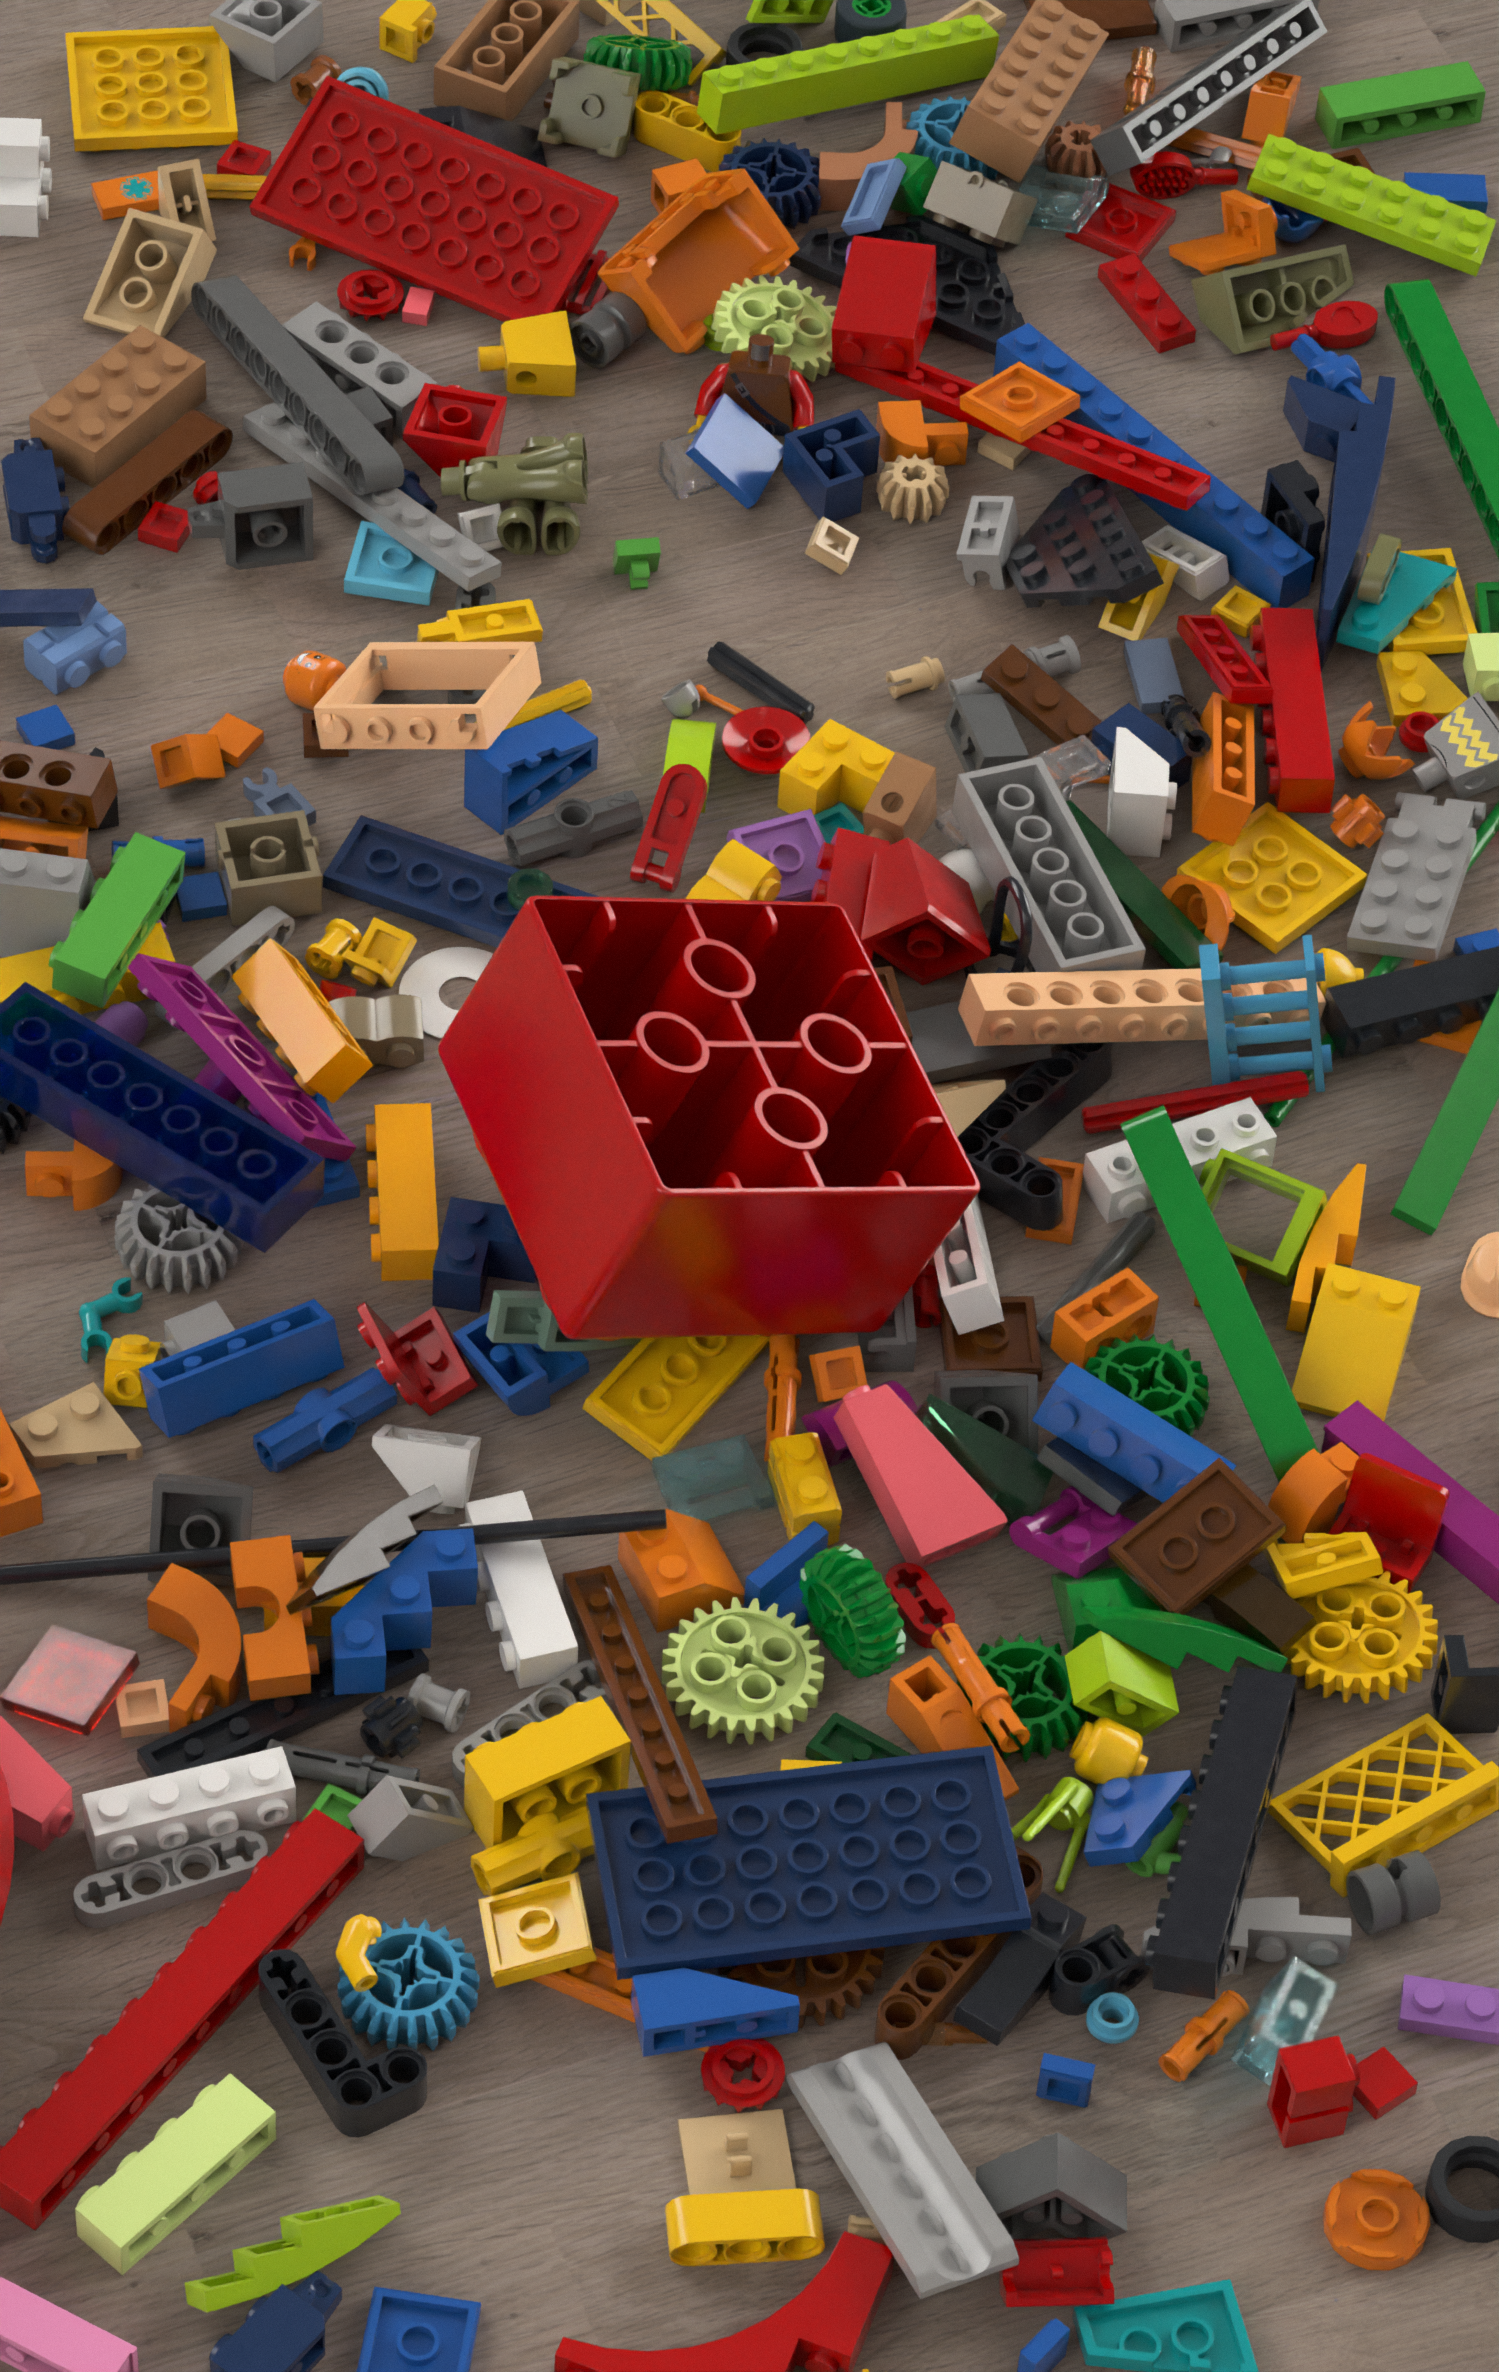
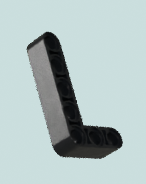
M1111 1042L1057 1044L1051 1049L1052 1058L1035 1062L1010 1083L958 1136L980 1182L981 1187L978 1192L980 1200L1034 1230H1050L1061 1223L1064 1211L1063 1184L1060 1174L1023 1152L1109 1080L1112 1072Z

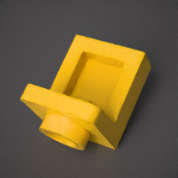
M374 917L356 951L353 952L346 949L343 959L352 969L350 975L358 981L374 987L379 982L392 988L417 940L414 935Z
M137 1334L113 1338L105 1358L103 1393L111 1405L148 1408L139 1368L161 1360L160 1344L162 1342L149 1341V1338Z

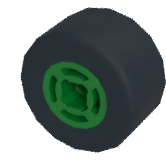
M837 0L834 26L835 39L838 43L861 39L865 36H877L895 32L899 29H906L907 8L905 0Z

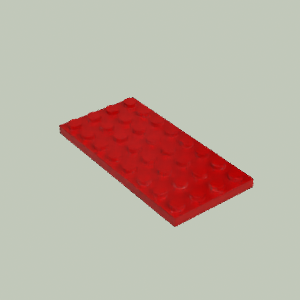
M326 76L249 208L251 215L424 289L434 290L436 294L505 322L559 312L619 207V200L617 196L335 78Z

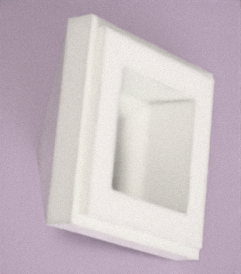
M499 503L457 513L461 532L465 537L485 551L504 547L497 534V526L501 514Z

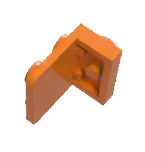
M1236 189L1221 192L1224 232L1173 244L1168 247L1169 256L1181 261L1183 265L1199 270L1204 275L1225 271L1226 266L1234 264L1240 266L1258 264L1262 262L1263 257L1276 254L1274 232L1278 228L1277 217L1272 206Z

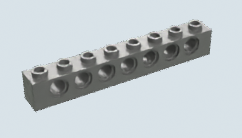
M1299 0L1276 10L1092 138L1090 142L1108 176L1144 162L1328 32L1312 0Z

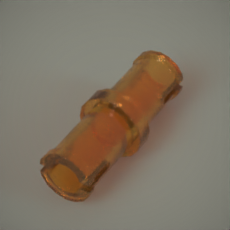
M1141 46L1139 59V49L1135 48L1132 51L1130 72L1127 73L1124 80V88L1127 92L1123 107L1124 115H1127L1150 99V95L1155 91L1156 78L1153 74L1157 54L1150 47Z

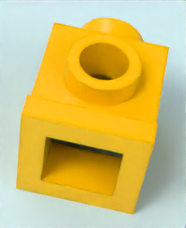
M397 0L379 17V49L414 63L417 60V49L422 44L428 43L434 33L435 24L433 21L437 13L433 3L426 0Z

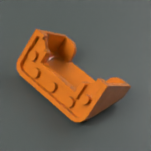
M745 168L718 171L703 176L686 189L599 269L598 275L611 292L624 293L638 304L645 316L646 326L674 353L690 354L705 343L704 335L708 328L703 321L708 315L714 313L717 300H720L723 290L729 292L732 283L742 286L743 280L746 277L751 280L755 276L767 273L770 277L778 275L790 265L789 258L800 248Z

